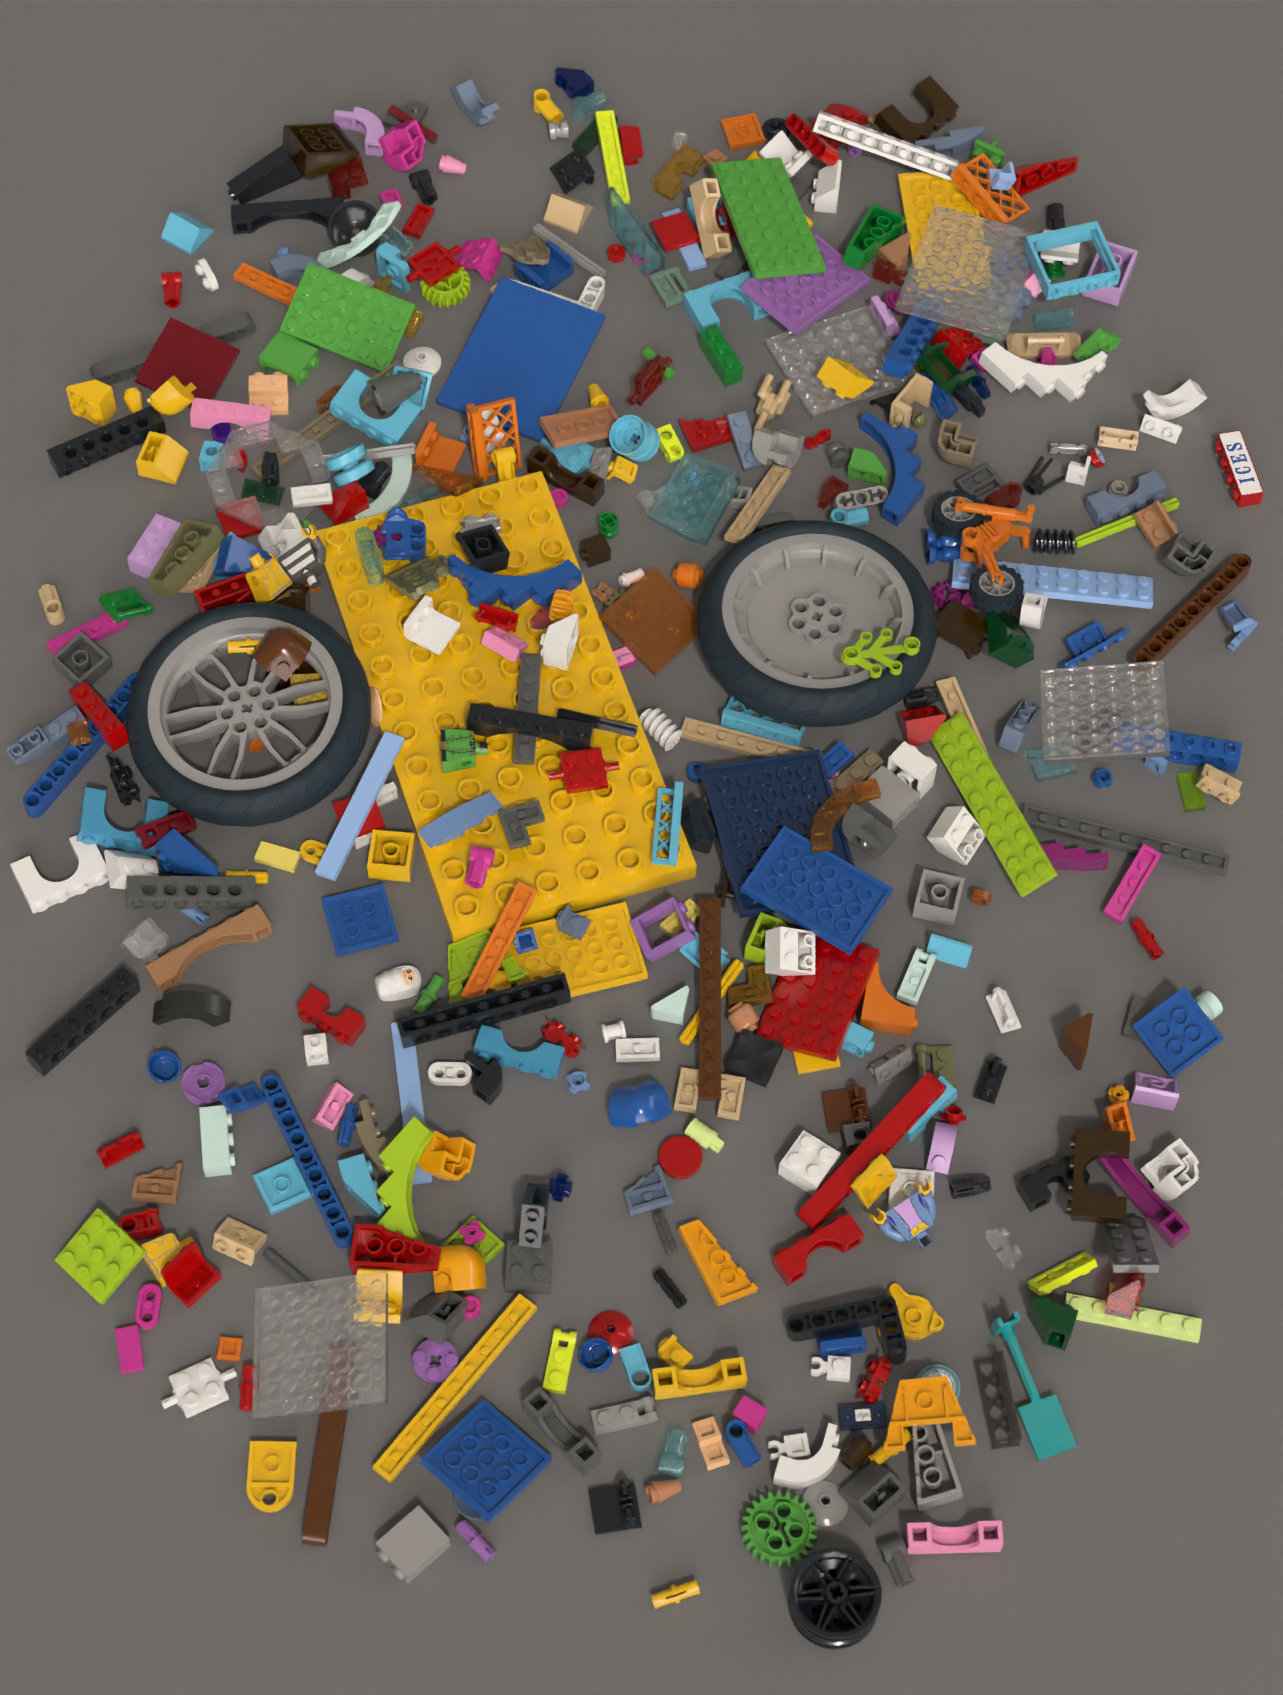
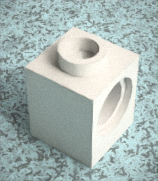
M325 1033L304 1035L307 1066L329 1064Z

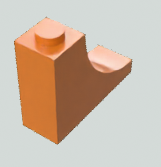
M876 962L866 986L860 1026L870 1030L911 1037L912 1029H917L918 1017L914 1016L916 1008L898 1002L886 991L880 979L879 963Z

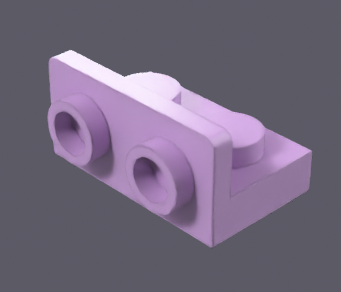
M878 295L871 297L869 313L884 339L898 336L901 328L890 309H887V305L881 302Z

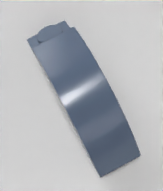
M472 79L450 88L460 109L474 124L483 125L497 118L494 111L500 109L497 102L486 103L478 94Z
M298 254L284 255L269 261L271 274L286 283L293 280H301L309 262L325 268L319 261Z

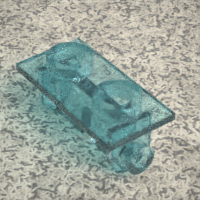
M1066 308L1056 310V312H1038V314L1033 315L1037 331L1074 326L1072 319L1074 311L1073 309Z

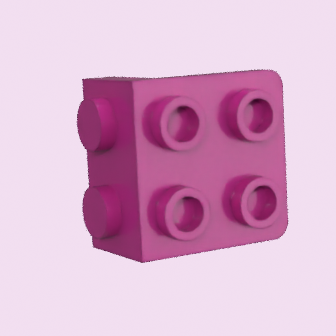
M493 237L465 241L461 245L462 251L457 254L455 260L465 270L476 268L485 281H491L504 252L499 251V245Z

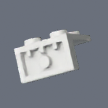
M779 131L759 151L763 159L781 157L789 178L813 156L809 150L797 151L783 131Z
M1080 243L1041 251L1040 258L1048 263H1055V260L1063 261L1062 263L1066 265H1074V263H1078Z
M425 595L403 624L404 636L406 639L440 655L459 630L460 623L435 611L433 599Z

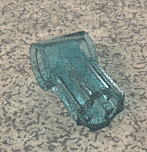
M596 90L586 97H576L573 100L572 117L576 121H585L589 113L607 104L604 92Z
M679 1429L668 1431L658 1474L676 1478L682 1477L688 1433Z

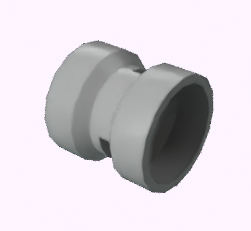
M561 120L559 123L554 121L548 122L550 140H556L560 137L562 139L569 138L567 120Z

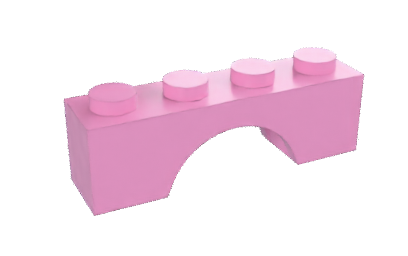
M195 398L190 412L191 427L211 429L215 424L228 422L243 427L250 435L268 437L271 424V407Z
M1002 1520L977 1521L962 1527H940L931 1522L907 1523L905 1528L908 1554L1001 1552L1004 1544Z

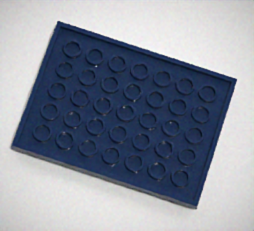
M820 749L700 767L701 782L740 918L758 916L761 912L765 914L776 913L742 893L740 889L783 826L855 866L847 838L842 830L841 818Z

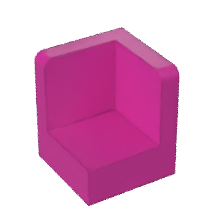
M744 1395L733 1411V1416L747 1424V1431L755 1436L767 1417L768 1409Z

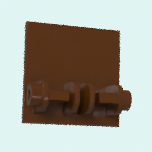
M853 1083L850 1085V1089L822 1092L829 1133L842 1132L843 1125L868 1121L870 1128H872L865 1087L859 1086V1083Z

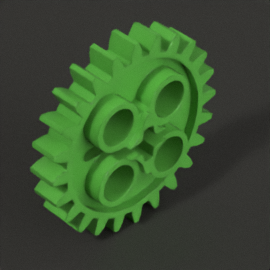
M778 1490L777 1496L773 1497L769 1491L767 1499L759 1495L760 1503L753 1500L751 1502L753 1509L746 1508L745 1513L748 1516H744L742 1522L747 1525L741 1526V1532L747 1534L742 1536V1541H749L746 1545V1550L754 1549L752 1557L760 1555V1563L767 1559L769 1560V1567L773 1565V1562H777L778 1568H781L782 1562H786L787 1566L791 1567L792 1559L799 1564V1555L807 1558L808 1553L805 1549L813 1550V1545L810 1542H816L817 1536L812 1534L818 1530L817 1526L812 1525L816 1523V1517H809L813 1509L805 1510L807 1502L803 1501L799 1504L798 1495L790 1499L789 1491L785 1497H782L780 1490ZM784 1509L790 1515L784 1518L780 1517L777 1512ZM769 1511L773 1514L774 1520L768 1514ZM759 1521H766L769 1527L761 1529L757 1523ZM776 1524L779 1528H784L783 1535L780 1530L775 1531ZM793 1529L799 1530L802 1535L798 1538H794L790 1535L789 1532ZM784 1538L791 1544V1547L786 1545ZM771 1541H778L781 1547L773 1549L769 1543Z

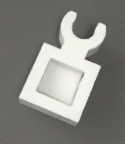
M828 1355L827 1361H823L819 1357L812 1358L811 1364H818L820 1368L811 1369L810 1375L817 1377L827 1374L826 1380L849 1382L851 1357Z
M806 1433L783 1436L784 1443L775 1440L768 1443V1448H777L778 1450L777 1453L770 1454V1460H778L780 1455H786V1457L796 1460L810 1458L811 1456Z

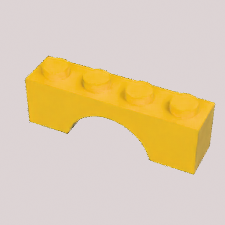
M744 1357L723 1359L712 1366L695 1370L679 1369L676 1366L652 1369L655 1400L746 1388L747 1375Z

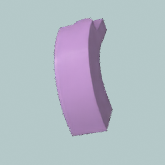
M354 107L353 112L335 110L334 122L341 129L355 130L365 136V155H384V151L378 141L385 134L384 127L375 114L360 107Z

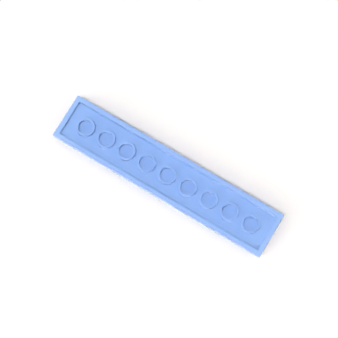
M961 558L953 560L951 588L969 590L971 575L977 569L974 561L966 562ZM996 561L998 565H1007L1008 568H1014L1016 573H1020L1021 579L1024 581L1023 595H1025V592L1044 595L1045 598L1152 609L1153 606L1152 577Z

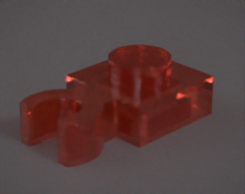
M879 258L876 262L872 278L890 284L893 280L896 285L903 286L905 281L901 280L899 276L905 277L908 273L905 270H895V264Z

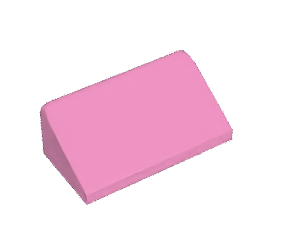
M495 625L485 631L481 642L482 645L512 662L517 661L529 645L522 639Z
M337 1082L331 1084L310 1120L333 1131L345 1111V1105L350 1102L354 1094Z

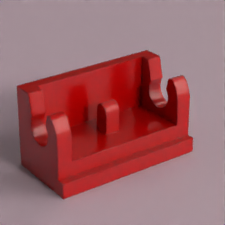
M619 125L618 137L623 164L638 165L639 161L632 160V158H643L644 155L639 126Z

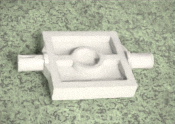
M211 1358L169 1376L173 1387V1395L161 1400L164 1410L178 1404L187 1419L227 1401L229 1396L225 1389V1381L237 1377L234 1368L220 1373Z

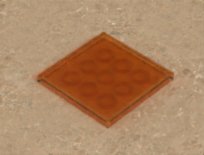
M655 566L599 616V619L654 676L698 637L696 631L697 609Z

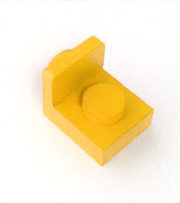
M618 455L613 461L610 460L606 479L610 480L615 476L631 484L635 479L638 465Z
M674 1334L669 1339L667 1337L664 1338L658 1345V1358L668 1367L676 1366L679 1369H684L693 1360V1356L677 1342V1337Z

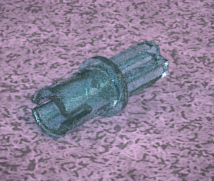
M439 482L424 488L419 487L417 491L405 495L403 500L406 506H411L421 501L426 502L429 498L442 494V487Z

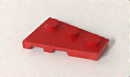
M696 418V421L679 419L678 424L692 453L733 441L726 418H716L715 420L704 421V418Z

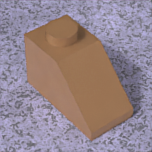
M909 232L879 249L878 261L891 275L897 271H902L907 265L911 237Z

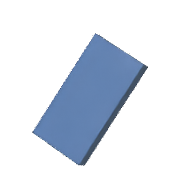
M1237 600L1219 608L1220 614L1234 632H1238L1253 624L1251 617Z

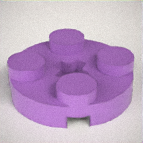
M202 1062L201 1065H192L182 1076L183 1094L187 1100L196 1105L212 1106L214 1102L219 1100L218 1094L226 1089V1079L223 1072L213 1063ZM208 1080V1086L200 1088L199 1082Z
M428 1339L416 1348L412 1356L413 1367L417 1377L428 1384H443L459 1364L458 1353L455 1347L448 1341L440 1345ZM440 1357V1365H431V1358Z

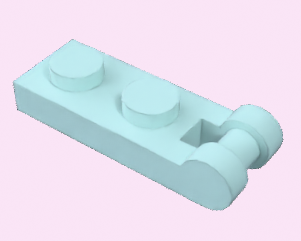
M916 948L896 999L917 1006L935 964L936 954H928L923 952V949ZM922 960V961H925V962H927V963H926V964H923V963H921V962H919V961Z

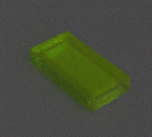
M1198 772L1178 773L1176 775L1185 813L1205 811L1206 809L1203 792L1195 786L1199 777Z

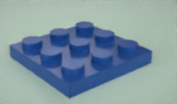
M383 883L321 898L337 957L399 942Z
M1185 987L1132 1025L1171 1078L1178 1075L1225 1039Z

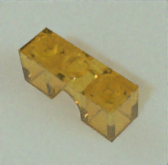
M685 144L680 150H676L673 158L665 163L663 170L655 175L653 179L654 192L673 201L682 191L683 177L679 175L685 174L693 178L702 167L703 153Z

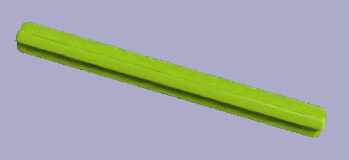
M1175 497L1161 502L1166 507L1167 512L1178 509L1180 505ZM1135 513L1076 536V547L1080 548L1137 525L1133 517Z

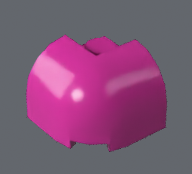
M417 120L399 123L386 130L387 133L378 139L385 153L381 157L395 171H408L424 158L422 155L426 141Z

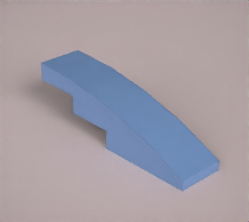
M489 792L437 818L419 830L418 833L427 845L432 848L463 836L467 829L482 824L484 818L497 814L498 811L502 810L503 806L492 792Z

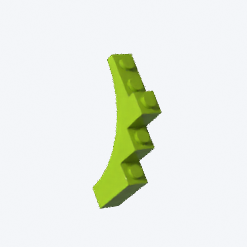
M414 1116L378 1156L383 1161L381 1165L392 1174L376 1191L381 1196L379 1198L381 1203L387 1208L391 1206L376 1225L383 1226L386 1230L394 1233L399 1232L410 1239H418L424 1242L414 1217L412 1203L413 1180L417 1164L424 1149L436 1133L421 1119Z

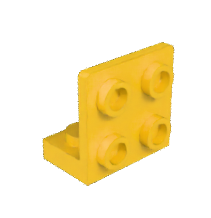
M357 1269V1304L354 1312V1322L400 1324L403 1304V1271Z

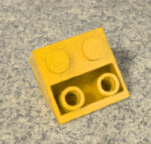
M95 379L70 385L66 388L71 411L77 417H83L93 424L104 426L107 425L117 411L112 387Z
M149 431L136 460L138 474L142 477L176 485L189 456V451L168 435Z

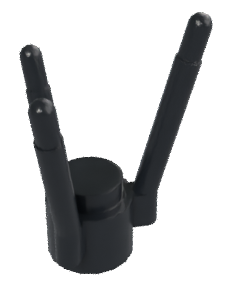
M1042 456L1030 476L1024 482V489L1029 494L1036 495L1038 493L1041 495L1044 491L1066 478L1062 476L1043 487L1044 480L1041 475L1052 463L1053 458H1050L1035 475L1044 457Z

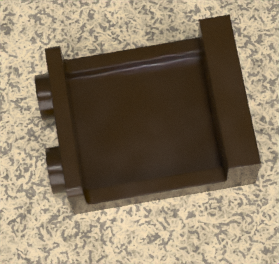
M952 599L937 617V639L940 636L967 652L966 658L971 660L974 655L977 656L983 647L982 644L985 641L988 642L987 618Z

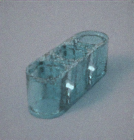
M362 527L355 533L357 551L368 583L378 586L385 580L384 565L372 530Z

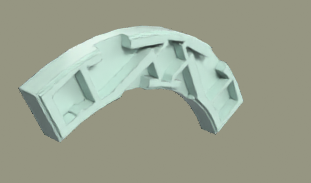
M399 201L382 204L366 231L363 229L351 239L352 242L349 244L340 245L331 250L321 252L317 261L327 269L360 253L388 228L401 207Z
M411 454L391 457L392 475L387 487L375 501L369 504L370 508L354 516L355 520L388 512L401 504L409 490L412 479Z

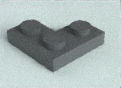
M539 800L498 811L510 850L531 845L526 827L545 822Z

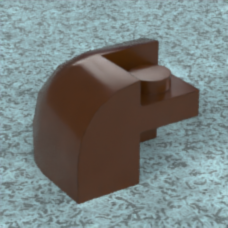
M289 627L271 629L253 649V657L267 672L271 671L284 681H287L306 658L312 642Z

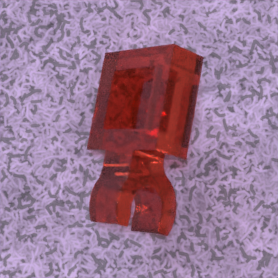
M832 475L821 488L823 494L819 497L820 502L817 506L824 510L829 505L831 499H834L840 493L846 492L849 485Z

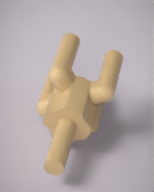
M771 374L766 375L758 391L760 400L757 404L756 414L759 415V418L752 430L753 433L756 429L762 428L766 420L773 419L775 414L781 415L791 396L788 392L792 384L790 380L784 381L778 395L772 393L773 388L770 386L774 377Z

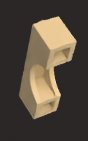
M706 178L691 184L689 187L704 259L720 258L732 252L729 234L721 231L716 222L715 209L721 197L717 178Z

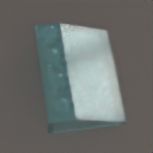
M610 187V228L631 258L634 252L637 259H643V262L635 260V264L644 277L663 270L666 260L664 251L658 248L655 238L649 235L646 225L640 222L637 212L631 209L613 187Z
M684 454L650 514V520L689 541L706 546L741 483L736 469Z

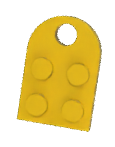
M250 1441L246 1490L251 1504L258 1510L276 1512L286 1507L291 1501L295 1486L297 1442ZM268 1494L276 1496V1501L272 1505L263 1503L264 1497Z

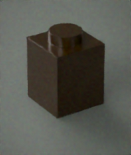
M601 534L581 541L579 555L581 560L585 561L588 568L610 561L611 548L604 535Z

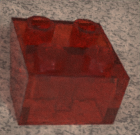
M1113 1270L1110 1272L1106 1289L1105 1314L1132 1320L1133 1312H1138L1139 1296L1140 1292L1143 1293L1145 1273H1113Z

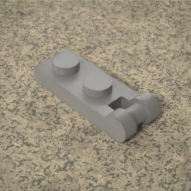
M644 1397L637 1401L590 1411L595 1436L658 1421L657 1412H654L653 1409L655 1405L653 1397ZM644 1409L645 1414L639 1416L638 1410Z

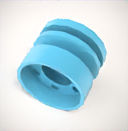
M624 415L618 418L612 425L609 441L617 453L635 462H645L657 453L660 446V435L652 424L640 417Z

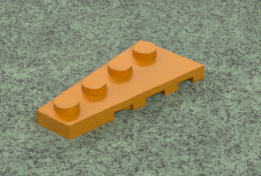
M699 1219L679 1226L678 1232L717 1307L758 1291L755 1283L749 1281L742 1268L736 1266L731 1260L730 1254L717 1244V1239Z

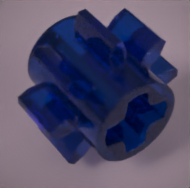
M558 1173L556 1178H550L549 1185L552 1200L562 1202L564 1197L570 1198L573 1182L568 1181L569 1175Z

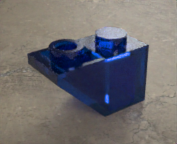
M560 67L555 69L554 80L556 85L561 87L567 96L576 103L594 94V80L584 70Z

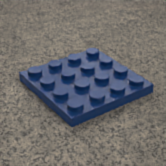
M483 1399L420 1459V1464L485 1521L490 1523L551 1463L552 1457Z

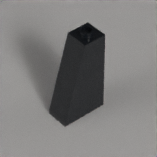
M280 146L227 182L231 189L228 193L234 201L237 199L240 204H246L294 183L303 177L283 146Z

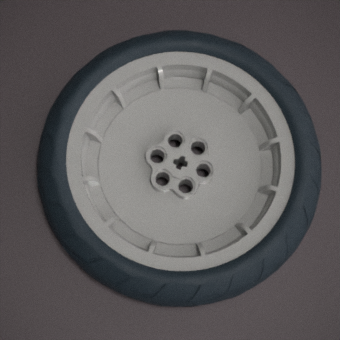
M805 520L783 523L758 531L734 545L715 564L706 578L699 595L696 612V631L702 654L710 671L738 701L759 714L783 723L804 727H832L849 725L877 716L901 701L923 677L935 649L937 619L930 590L920 572L901 551L877 535L858 527L836 522ZM884 628L891 629L893 637L890 642H885L882 647L904 644V640L907 637H916L920 641V650L913 656L906 653L886 655V657L902 663V672L899 675L891 674L890 668L872 658L865 660L872 664H879L882 667V675L879 678H872L869 671L859 665L848 666L841 661V652L848 646H854L860 639L861 633L865 631L872 633L873 639L872 643L867 646L865 645L862 650H869Z

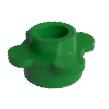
M1056 261L1044 267L1051 281H1055L1058 277H1064L1066 274L1062 264Z

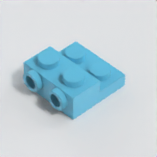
M385 242L376 250L378 275L404 294H407L411 290V285L405 278V276L410 274L409 265L404 260H401L400 251L396 246Z

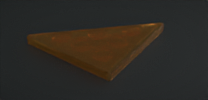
M412 464V472L454 497H458L483 485V477Z

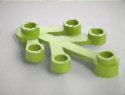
M884 628L870 649L862 650L865 645H870L873 639L872 633L865 631L861 633L860 639L854 646H848L841 652V661L848 666L859 665L868 670L872 678H879L882 675V667L879 664H872L865 660L872 658L890 668L891 674L899 675L902 672V663L886 657V655L906 653L913 656L920 650V641L916 637H907L904 640V644L882 647L885 642H890L893 637L892 630Z

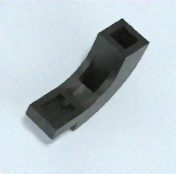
M200 991L163 994V1000L154 1003L152 1022L161 1025L175 1019L190 1018L203 1021L215 1027L230 1021L231 1002L220 996Z

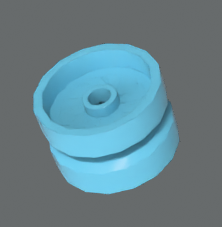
M363 443L353 445L324 462L328 471L340 470L332 478L337 487L358 480L375 469L371 458L359 460L367 453Z

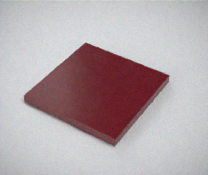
M170 317L135 378V383L156 391L167 380L175 376L184 387L191 382L194 384L196 389L192 392L193 397L214 400L237 359L240 349Z

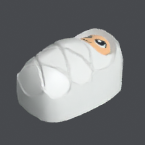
M400 966L376 976L375 987L379 999L382 1001H397L417 995L422 982L421 974L414 966Z

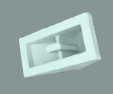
M685 986L652 1005L650 1012L652 1019L683 1025L689 999V987Z

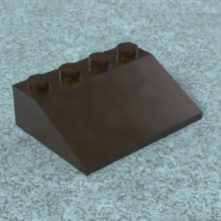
M337 123L283 126L282 146L301 172L307 177L323 175L358 157L360 154Z

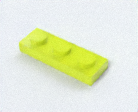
M1084 1251L1027 1282L1029 1288L1037 1295H1047L1059 1286L1069 1284L1080 1275L1088 1274L1092 1269L1098 1267L1095 1258Z

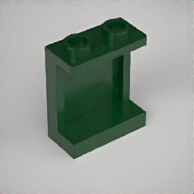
M944 342L941 344L937 343L932 347L927 346L921 352L922 356L918 362L947 394L956 392L964 384L969 386L978 374L973 369L962 373L944 353L950 345L948 342Z

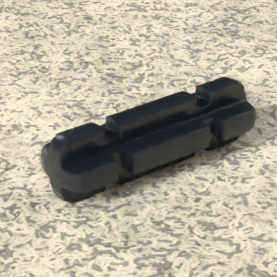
M660 1268L654 1272L653 1278L657 1283H660V1287L669 1299H673L672 1303L678 1309L682 1308L687 1303V1299L683 1294H680L678 1287L670 1277L667 1278V1273L664 1269Z

